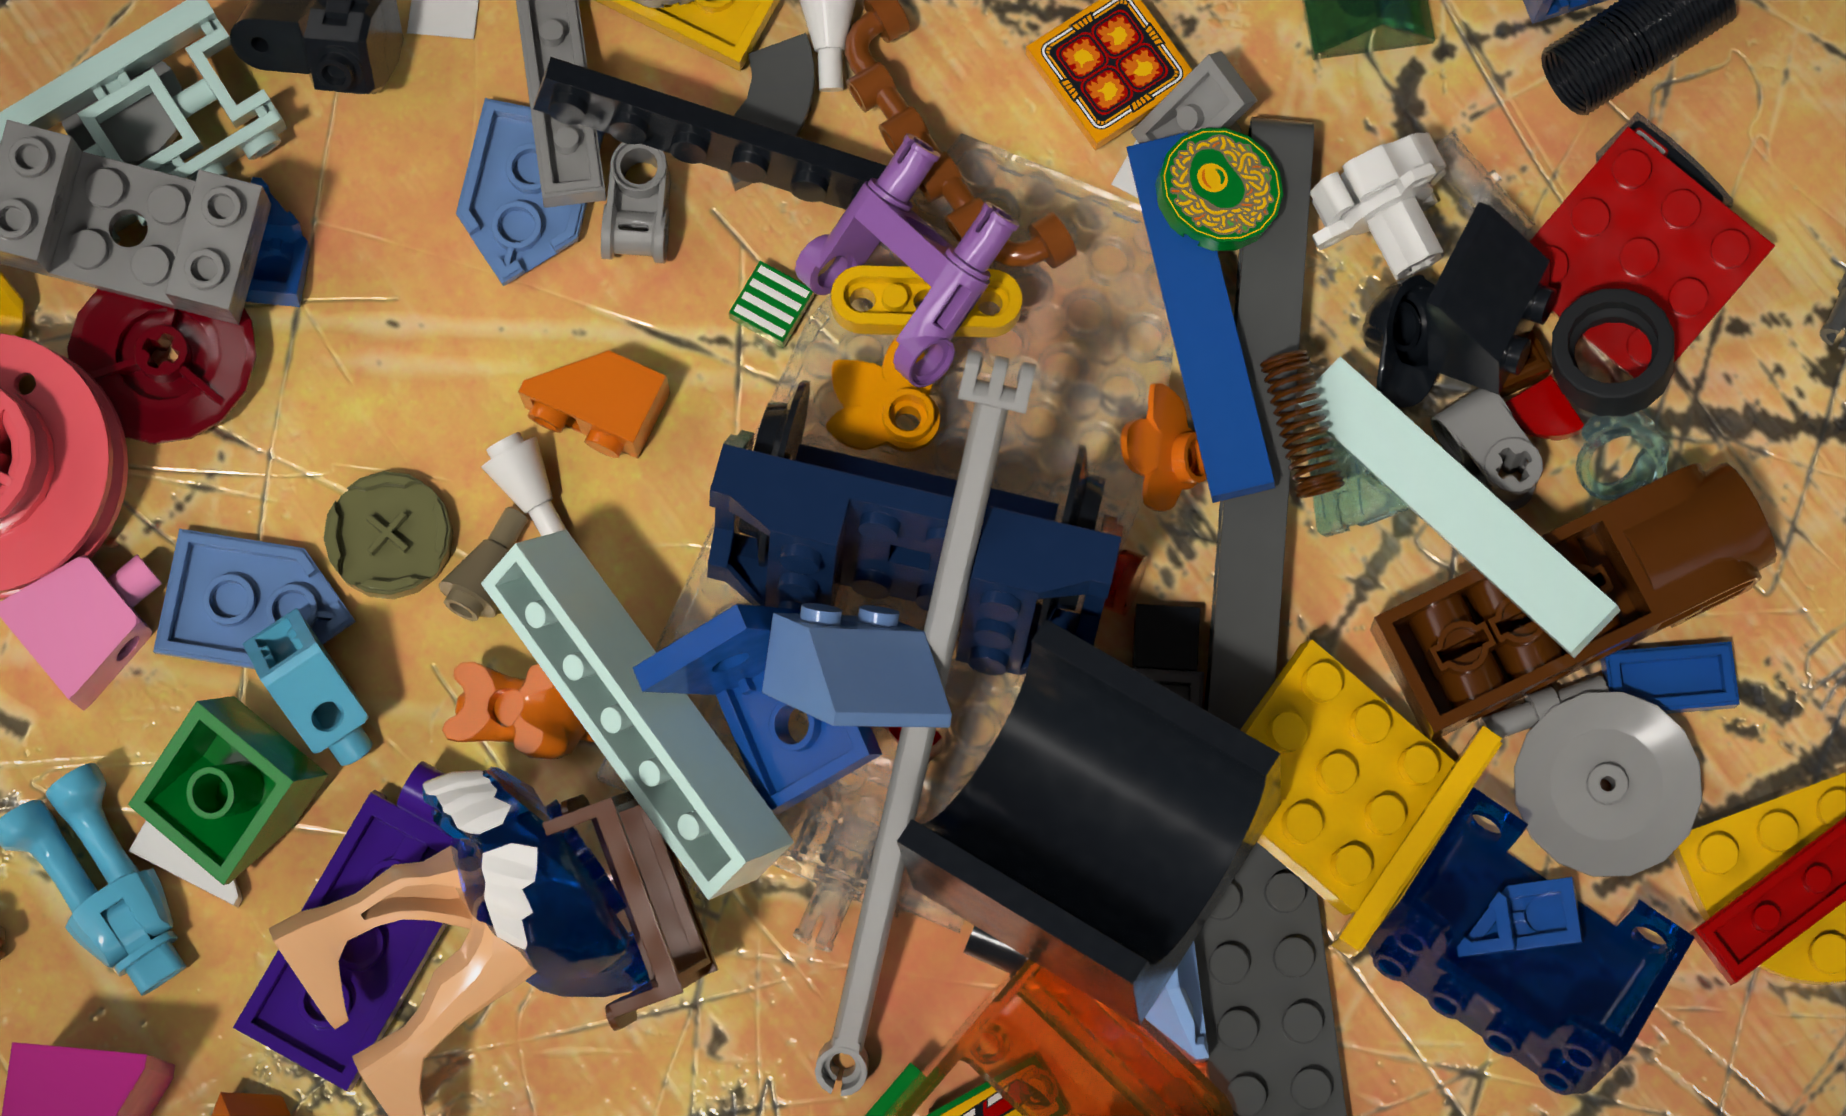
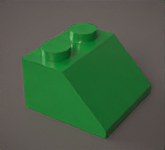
M235 696L196 701L128 805L222 885H227L296 824L329 774Z

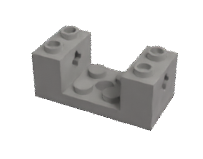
M7 120L0 143V264L237 325L240 324L272 205L263 186L203 170H198L196 181L82 152L74 139L69 135ZM128 214L143 217L148 226L145 239L134 247L118 245L115 243L112 235L116 221Z

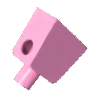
M138 554L110 577H107L88 556L83 555L0 601V618L63 694L84 711L96 700L151 637L153 631L133 607L158 588L162 582Z

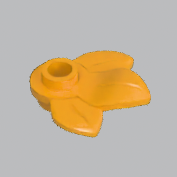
M897 337L890 344L882 366L870 362L838 359L832 363L833 391L838 402L844 408L837 411L828 420L825 428L838 442L846 447L866 451L887 444L899 451L912 452L928 446L938 433L940 413L935 401L929 396L933 384L926 387H915L895 369L893 360L895 351L899 346V343L896 341ZM923 352L917 358L915 363L923 359V357L925 356ZM903 414H912L917 417L920 424L913 430H903L896 424V420Z

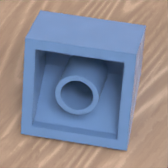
M804 603L801 605L800 614L773 613L762 688L763 694L832 726L950 728L952 713L925 632L900 622L899 611L886 607L863 605L859 607L858 616L842 615V609L834 606Z

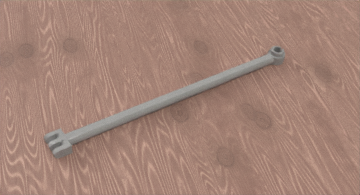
M971 349L968 351L958 399L975 403L923 630L944 692L1008 411L1026 414L1037 364L1023 361L1017 375L1018 387L1005 386L1004 381L1010 358L996 355L990 382L979 380L977 376L982 368V352ZM934 727L901 728L832 1039L825 1043L819 1051L815 1067L816 1080L822 1089L830 1094L839 1072V1067L832 1060V1057L836 1054H848L855 1061L853 1067L844 1069L841 1096L852 1095L859 1091L866 1081L870 1062L868 1053L864 1048V1043L905 868L897 840L911 819H916L936 731Z

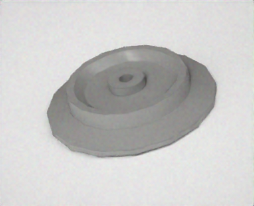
M1585 692L1553 706L1526 734L1514 766L1515 805L1531 839L1558 864L1592 877L1632 876L1664 862L1689 836L1702 802L1700 762L1685 731L1658 705L1624 692ZM1602 779L1609 781L1611 785L1610 791L1602 789L1600 785Z

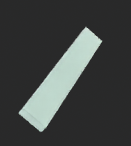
M1341 356L1315 381L1317 383L1316 387L1308 389L1302 395L1305 396L1318 392L1320 394L1319 398L1298 403V406L1302 409L1319 403L1323 404L1322 409L1306 414L1310 418L1322 414L1326 415L1325 420L1316 423L1320 427L1329 426L1330 428L1326 432L1573 658L1620 612L1616 603Z

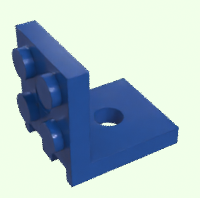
M736 604L633 667L642 692L716 695L753 786L772 812L780 814L883 754L871 727L832 726L808 714L809 727L804 739L797 743L791 737L788 721L795 708L763 694L762 688L773 613L800 614L801 610Z

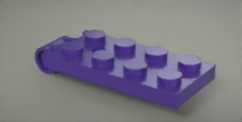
M421 761L405 782L397 805L388 801V797L377 790L370 792L301 911L325 906L353 895L394 864L423 862L451 846L452 851L456 854L465 877L473 881L476 874L464 870L459 853L451 838L453 818L444 813L443 807L435 795L425 793L422 785L427 780L446 773ZM403 919L377 926L348 940L338 962L344 1003L349 1021L336 1030L321 1013L278 949L233 1028L351 1093L361 1076L352 1056L383 1038L448 924L427 920Z

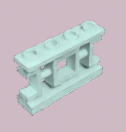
M186 0L1 111L0 143L7 120L48 130L98 99L97 102L77 113L96 144L82 152L123 162L99 124L153 92L182 136V139L137 166L196 181L198 170L227 176L228 173L224 167L245 154L250 161L267 154L280 144L281 140L278 134L285 131L287 127L264 89L236 105L207 60L231 45L230 36L217 19L207 0ZM205 35L185 48L190 59L203 77V79L171 97L153 68L132 81L130 80ZM218 100L235 128L258 116V119L186 163L183 162L204 148L186 120L192 114ZM128 214L119 218L114 224L112 231L115 243L121 240L117 234L119 231L139 220L142 226H146V220L135 214Z

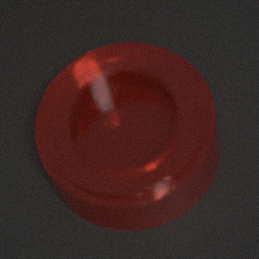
M1126 548L1123 551H1119L1108 598L1104 603V609L1123 616L1128 613L1140 587L1147 563V556Z

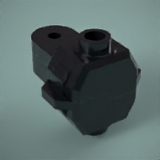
M250 0L230 32L231 46L237 56L246 64L266 71L309 74L315 90L354 94H376L386 85L399 62L404 40L396 0Z

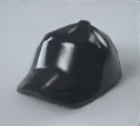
M1420 274L1394 282L1386 287L1368 309L1362 328L1364 343L1375 356L1380 358L1376 389L1397 408L1402 409L1413 407L1423 401L1438 374L1428 369L1426 302L1435 284L1426 280Z

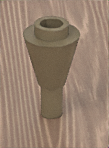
M510 507L505 508L488 539L483 540L439 583L441 592L446 596L444 604L448 609L470 621H477L480 616L487 618L495 616L497 606L481 585V582L515 544L528 521L524 514Z

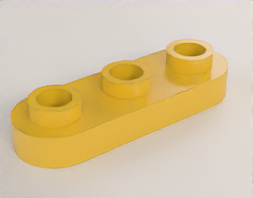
M854 266L843 271L835 279L831 289V311L836 322L852 333L899 335L916 311L914 305L924 299L931 286L907 266ZM988 269L991 274L989 278L990 284L953 337L990 338L1009 332L1017 324L1022 307V292L1016 280L1003 271ZM866 298L874 306L868 311H858L852 307L851 303L856 299ZM989 301L997 304L1000 311L994 315H987L982 313L978 306L983 302Z

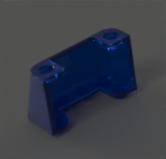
M1473 787L1368 941L1367 948L1369 954L1373 958L1375 968L1381 974L1391 980L1401 981L1426 998L1436 1012L1447 1018L1458 1020L1480 1035L1486 1045L1494 1052L1502 1056L1512 1057L1538 1075L1541 1083L1551 1091L1561 1095L1584 1094L1590 1091L1628 1054L1695 937L1640 899L1615 925L1578 901L1584 943L1508 953L1458 957L1457 946L1464 937H1467L1489 908L1488 905L1498 892L1502 893L1508 885L1547 880L1507 853L1523 834L1528 823ZM1473 815H1480L1491 820L1497 825L1501 833L1491 832L1483 828L1476 822ZM1637 927H1644L1656 932L1663 938L1666 944H1657L1648 940L1639 932Z

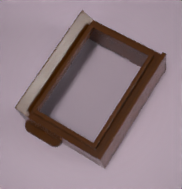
M630 791L590 805L588 799L583 794L561 802L562 816L542 823L548 836L592 820L651 980L631 993L606 1005V1017L614 1031L620 1030L636 1021L637 1009L684 993V988L707 974L718 970L677 856Z

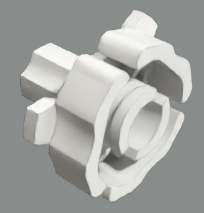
M1429 132L1410 134L1394 142L1374 147L1347 161L1342 166L1344 172L1341 175L1338 172L1327 175L1310 191L1313 199L1312 203L1325 228L1312 235V239L1319 251L1338 243L1350 235L1371 232L1396 281L1411 277L1419 271L1431 267L1444 257V251L1423 213L1438 203L1433 193V186L1447 173L1444 169L1446 164Z

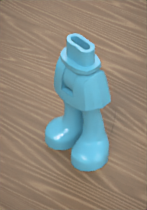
M89 763L72 770L54 782L47 789L46 797L79 837L108 885L99 891L97 890L63 837L56 819L41 800H31L19 805L0 818V846L5 851L30 853L42 865L56 884L72 912L65 926L67 931L82 947L105 966L114 968L119 976L128 974L141 996H144L176 976L186 968V965L172 945L178 937L171 930L173 928V920L161 882L154 868L139 871L119 843L102 808V800L106 788L103 773L96 763Z

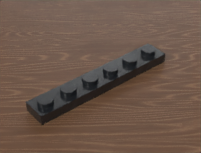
M550 57L533 107L534 110L550 114L552 118L564 124H581L609 133L616 140L626 144H643L671 153L676 159L685 163H702L730 172L734 177L744 182H761L789 191L803 201H820L845 210L864 182L869 181L872 177L878 179L886 168V165L554 57Z

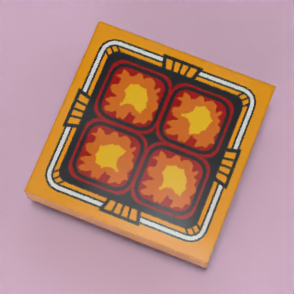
M1098 0L1027 45L1025 53L1095 151L1141 122L1192 71L1186 60L1141 0Z

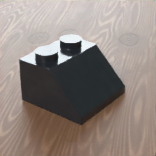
M1478 202L1426 302L1428 369L1499 395L1509 374L1518 376L1522 371L1531 348V339H1528V336L1535 323L1544 325L1552 311L1557 291L1555 288L1549 287L1550 260L1492 206Z

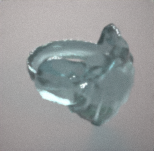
M1642 410L1627 416L1594 415L1583 426L1581 437L1585 443L1577 454L1575 470L1579 483L1591 496L1601 500H1616L1638 489L1640 486H1645L1667 475L1669 445L1662 437V433L1657 430L1655 422L1647 417ZM1629 435L1643 445V448L1635 457L1629 472L1620 480L1612 483H1600L1591 477L1589 470L1590 458L1599 446L1615 438Z

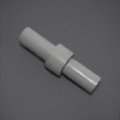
M1601 675L1555 691L1552 687H1547L1525 696V703L1481 718L1480 724L1481 727L1484 725L1501 738L1532 728L1553 706L1585 692H1609Z

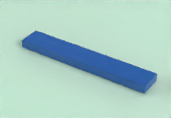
M1188 132L1126 148L1212 503L1274 489L1275 481L1217 251L1197 246L1199 241L1191 239L1186 234L1184 237L1180 236L1169 226L1158 207L1155 182L1159 169L1168 151L1181 137L1188 135Z

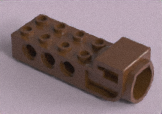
M1695 463L1667 474L1541 536L1616 603L1620 609V612L1575 658L1566 652L1476 568L1375 616L1370 631L1423 734L1430 741H1435L1668 626L1673 628L1751 590L1762 578L1758 570L1775 563L1777 556L1775 542L1758 501L1736 469L1728 463H1721L1704 471L1700 463Z

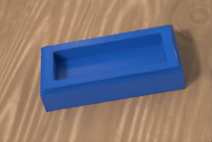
M1731 642L1621 650L1600 660L1602 676L1609 692H1624L1656 704L1666 714L1732 709L1740 705Z

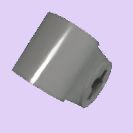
M621 143L613 152L610 162L607 203L604 206L602 217V259L612 260L615 254L652 256L655 263L665 264L669 242L671 180L666 156L663 151L643 144ZM645 162L657 168L656 175L644 184H634L625 179L626 172L637 163Z
M1478 388L1431 418L1434 434L1443 449L1512 511L1524 507L1531 500L1543 471V461L1538 449L1533 446L1516 423L1500 395ZM1502 468L1507 474L1518 471L1522 474L1520 482L1513 475L1502 479L1498 475L1500 469Z

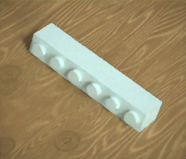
M567 530L515 543L481 582V585L705 897L710 900L757 880L794 843L791 836L687 694L642 692L633 667L654 655L656 651Z

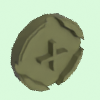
M383 471L359 478L347 487L348 491L341 495L338 502L335 500L327 514L324 542L330 563L347 585L369 597L397 599L418 593L438 578L450 558L453 529L445 504L430 487L409 474Z

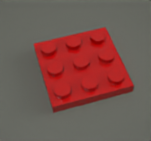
M1630 127L1623 131L1529 241L1550 260L1549 287L1555 288L1557 291L1551 313L1560 318L1562 312L1579 297L1600 289H1629L1645 295L1666 313L1673 328L1674 363L1775 247L1773 243ZM1603 323L1588 329L1580 336L1631 379L1641 375L1647 369L1651 360L1652 347L1647 336L1640 329L1625 323Z

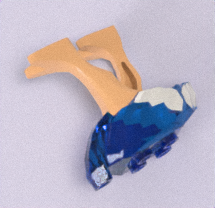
M490 767L484 771L449 772L427 780L422 784L423 800L432 807L431 815L433 821L446 835L451 837V846L423 862L394 864L357 893L325 906L298 912L269 928L273 942L321 1013L335 1030L349 1021L344 1003L338 962L348 940L377 926L403 919L435 921L471 929L461 948L433 972L419 1009L404 1027L352 1056L361 1077L388 1116H425L420 1088L424 1059L465 1020L524 981L540 991L562 997H607L634 991L651 981L633 932L628 933L617 915L627 905L592 850L587 847L579 835L576 827L572 826L551 835H546L542 823L562 816L561 804L556 799L545 806L532 786L497 767Z

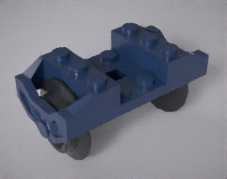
M802 380L798 384L788 403L775 401L768 403L755 445L753 432L741 430L738 435L730 434L723 443L710 488L709 506L715 507V527L708 560L707 578L727 582L754 606L801 610V605L804 603L834 606L839 586L844 585L852 587L856 593L864 597L884 599L891 596L915 602L921 609L928 611L957 480L802 444L810 395V381ZM1079 445L1061 523L1055 521L1059 504L991 488L963 608L964 617L955 658L956 661L968 663L970 668L986 675L996 676L1006 672L1015 675L1026 674L1031 657V640L1045 619L1094 646L1102 610L1112 583L1123 525L1117 524L1118 517L1104 515L1101 531H1095L1106 479L1088 473L1086 445ZM1079 595H1084L1080 614L1066 611H1075ZM1037 599H1043L1042 605L1036 604Z

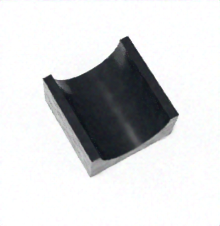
M1045 619L1031 640L1030 662L1018 697L986 757L960 793L941 813L924 824L911 819L898 838L897 844L913 889L1140 1026L1281 805V753Z

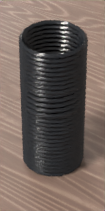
M1619 0L1610 5L1608 9H1604L1602 13H1598L1596 17H1591L1583 25H1579L1578 28H1574L1569 34H1565L1558 41H1554L1553 44L1545 47L1541 55L1542 68L1551 88L1561 102L1578 115H1589L1590 112L1598 109L1599 106H1603L1605 102H1609L1610 99L1618 96L1619 93H1623L1625 89L1632 87L1634 83H1638L1640 79H1644L1646 75H1650L1652 71L1663 67L1664 64L1678 57L1679 54L1688 51L1694 44H1698L1699 41H1703L1704 38L1713 35L1719 28H1723L1724 25L1732 22L1736 17V0Z

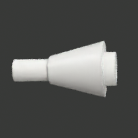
M800 0L814 51L818 52L819 91L821 92L844 90L842 51H845L846 36L850 30L856 0Z
M516 432L486 449L491 460L482 465L481 468L525 514L529 513L540 535L544 536L567 530L551 502L553 496L537 437L524 441L520 432Z

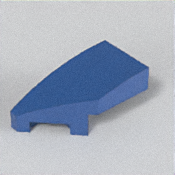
M252 177L251 183L263 186L272 205L245 302L300 307L310 253L308 241L302 234L299 221L290 211L286 212L272 196L264 180Z
M1567 877L1506 886L1502 893L1498 892L1488 905L1489 908L1467 937H1464L1457 946L1458 957L1462 958L1584 943L1574 878Z

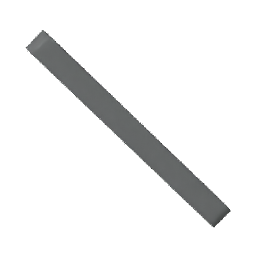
M1251 117L1248 136L1268 151L1280 171L1283 197L1277 217L1258 241L1239 249L1234 321L1275 481V488L1220 501L1204 710L1239 730L1276 679L1290 470L1288 467L1291 464V460L1285 458L1290 450L1282 447L1287 439L1279 436L1284 428L1276 425L1281 417L1273 415V411L1278 406L1270 404V400L1275 395L1267 393V389L1272 384L1264 382V378L1269 373L1261 372L1260 364L1273 356L1299 350L1314 147V122ZM1298 369L1280 373L1270 379L1290 377L1297 374ZM1297 381L1283 384L1273 390L1293 388L1297 385ZM1291 393L1276 401L1296 399V393ZM1295 404L1279 412L1295 411ZM1292 417V418H1290V419H1288V420H1286V421H1284V422H1282V423L1294 422V417ZM1291 430V431H1289V432H1287V433H1285V434H1292V433H1293V430Z

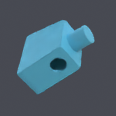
M297 608L242 643L259 679L314 754L329 748L339 764L346 766L358 761L369 752L373 743L361 727L369 716L356 693Z

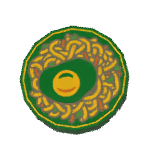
M1201 128L1181 137L1165 155L1155 182L1158 207L1169 226L1180 236L1184 237L1186 234L1191 239L1199 241L1197 246L1211 251L1238 250L1258 241L1277 217L1283 197L1280 171L1268 151L1249 136L1227 128Z

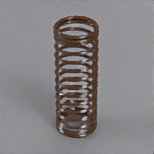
M1295 350L1279 354L1264 360L1260 364L1261 372L1269 373L1264 378V382L1272 384L1267 389V393L1275 395L1270 400V404L1278 406L1273 411V415L1281 417L1276 425L1284 428L1279 436L1287 439L1282 447L1290 450L1285 458L1293 461L1288 469L1298 471L1291 478L1294 482H1301L1294 489L1298 498L1324 494L1339 489L1345 484L1343 481L1344 477L1340 475L1342 472L1340 469L1320 475L1300 477L1310 471L1337 464L1339 461L1337 458L1312 465L1296 466L1315 457L1334 453L1335 448L1331 447L1314 453L1291 456L1309 447L1331 442L1333 439L1328 436L1307 443L1288 445L1303 437L1328 431L1330 428L1325 425L1305 432L1285 434L1300 426L1316 423L1326 418V415L1322 414L1302 421L1282 423L1297 415L1317 411L1323 407V404L1319 403L1295 411L1279 412L1294 404L1311 401L1320 396L1317 392L1293 400L1276 401L1291 393L1316 387V382H1309L1290 389L1273 390L1283 384L1313 376V371L1302 372L1283 379H1270L1280 373L1310 365L1309 352L1306 350Z

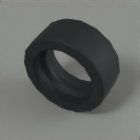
M1600 289L1583 295L1562 312L1553 330V374L1561 392L1578 408L1598 416H1627L1646 409L1665 392L1674 373L1673 328L1666 313L1649 297L1629 289ZM1603 323H1625L1640 329L1647 336L1652 347L1651 360L1647 369L1636 378L1622 383H1602L1584 375L1577 365L1575 346L1580 336L1588 329Z

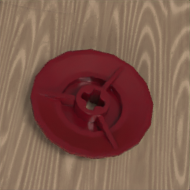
M100 289L95 291L78 312L67 346L68 359L89 373L111 400L120 418L125 438L149 444L192 439L222 422L247 392L257 358L253 322L245 308L242 312L240 324L237 325ZM171 345L178 358L174 363L163 361L158 367V364L152 358L153 352L156 349L167 351Z

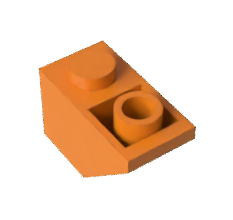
M610 350L526 379L518 391L524 407L530 410L527 415L528 418L536 424L557 433H561L564 426L586 435L587 437L584 442L592 449L606 456L619 458L621 452H624L637 459L671 393L666 375Z

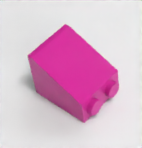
M12 1042L1 1116H151L174 1078L175 1064L147 1054Z

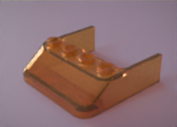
M1026 958L965 1020L884 1114V1116H912L959 1060L969 1064L1022 1116H1233V1110L1225 1094L1145 1018L1140 1026Z

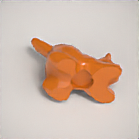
M462 662L454 669V679L462 686L464 692L457 698L456 715L444 723L442 731L447 740L455 742L494 741L513 743L515 749L529 758L559 759L571 754L579 740L594 742L539 664L530 666L526 679L502 674L476 662Z

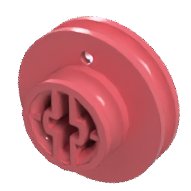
M0 333V600H4L77 557L86 555L91 559L110 534L124 501L128 480V451L120 418L103 388L89 373L65 356L40 344L15 335ZM26 375L34 376L36 382L34 390L29 394L23 395L19 390L20 380Z

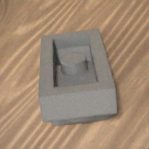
M1222 51L1208 54L1131 133L1139 144L1185 132L1190 134L1201 128H1227L1241 133L1242 130L1236 121L1258 100Z

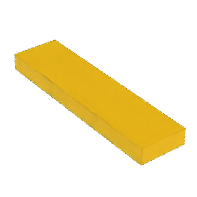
M1483 725L1471 738L1356 913H1352L1331 946L1348 958L1357 956L1364 949L1503 744L1500 742L1502 739L1500 736Z

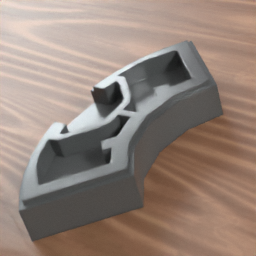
M806 33L749 53L752 80L747 99L735 113V117L798 137L811 111L815 87L814 62ZM728 172L735 191L752 184L741 181Z

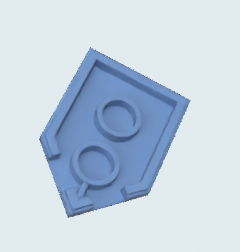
M485 98L456 215L502 286H505L578 241L587 203L544 208L530 107ZM597 130L600 150L604 132Z
M179 528L153 652L155 654L255 669L242 643L295 608L300 611L322 645L356 621L305 548Z

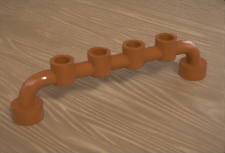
M864 0L866 13L852 25L845 41V56L851 70L855 74L846 80L848 89L863 112L866 113L878 105L888 120L879 125V130L893 154L896 153L904 141L905 135L909 133L929 144L933 148L932 150L937 151L941 155L918 188L930 203L944 196L954 210L945 216V222L952 236L959 244L981 212L984 202L979 197L973 195L963 181L953 159L947 152L940 150L930 136L920 114L913 106H908L897 91L896 85L885 66L879 61L876 62L869 51V45L877 35H880L886 43H890L910 31V24L898 0ZM1050 212L1028 226L1031 236L1030 240L1024 242L1007 240L994 261L1009 267H1029L1045 260L1051 268L1056 269L1076 257L1077 249L1065 225L1057 215Z

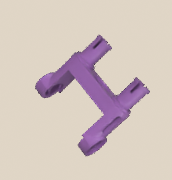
M907 133L903 138L904 141L878 179L872 177L869 181L864 182L830 235L825 234L815 238L801 251L796 261L795 272L797 277L817 295H827L831 293L835 279L843 271L854 266L864 265L881 241L931 286V289L897 337L896 341L899 343V346L895 351L893 360L895 369L915 387H926L939 380L949 369L955 354L951 339L990 284L989 278L991 274L988 268L1020 224L1001 208L990 202H985L981 207V212L957 247L954 248L911 210L913 205L909 200L934 163L940 159L941 155L937 151L932 150L933 148L923 140ZM835 258L833 264L828 268V270L820 276H818L820 270H822V268L830 260ZM928 348V353L923 359L915 363L922 352Z

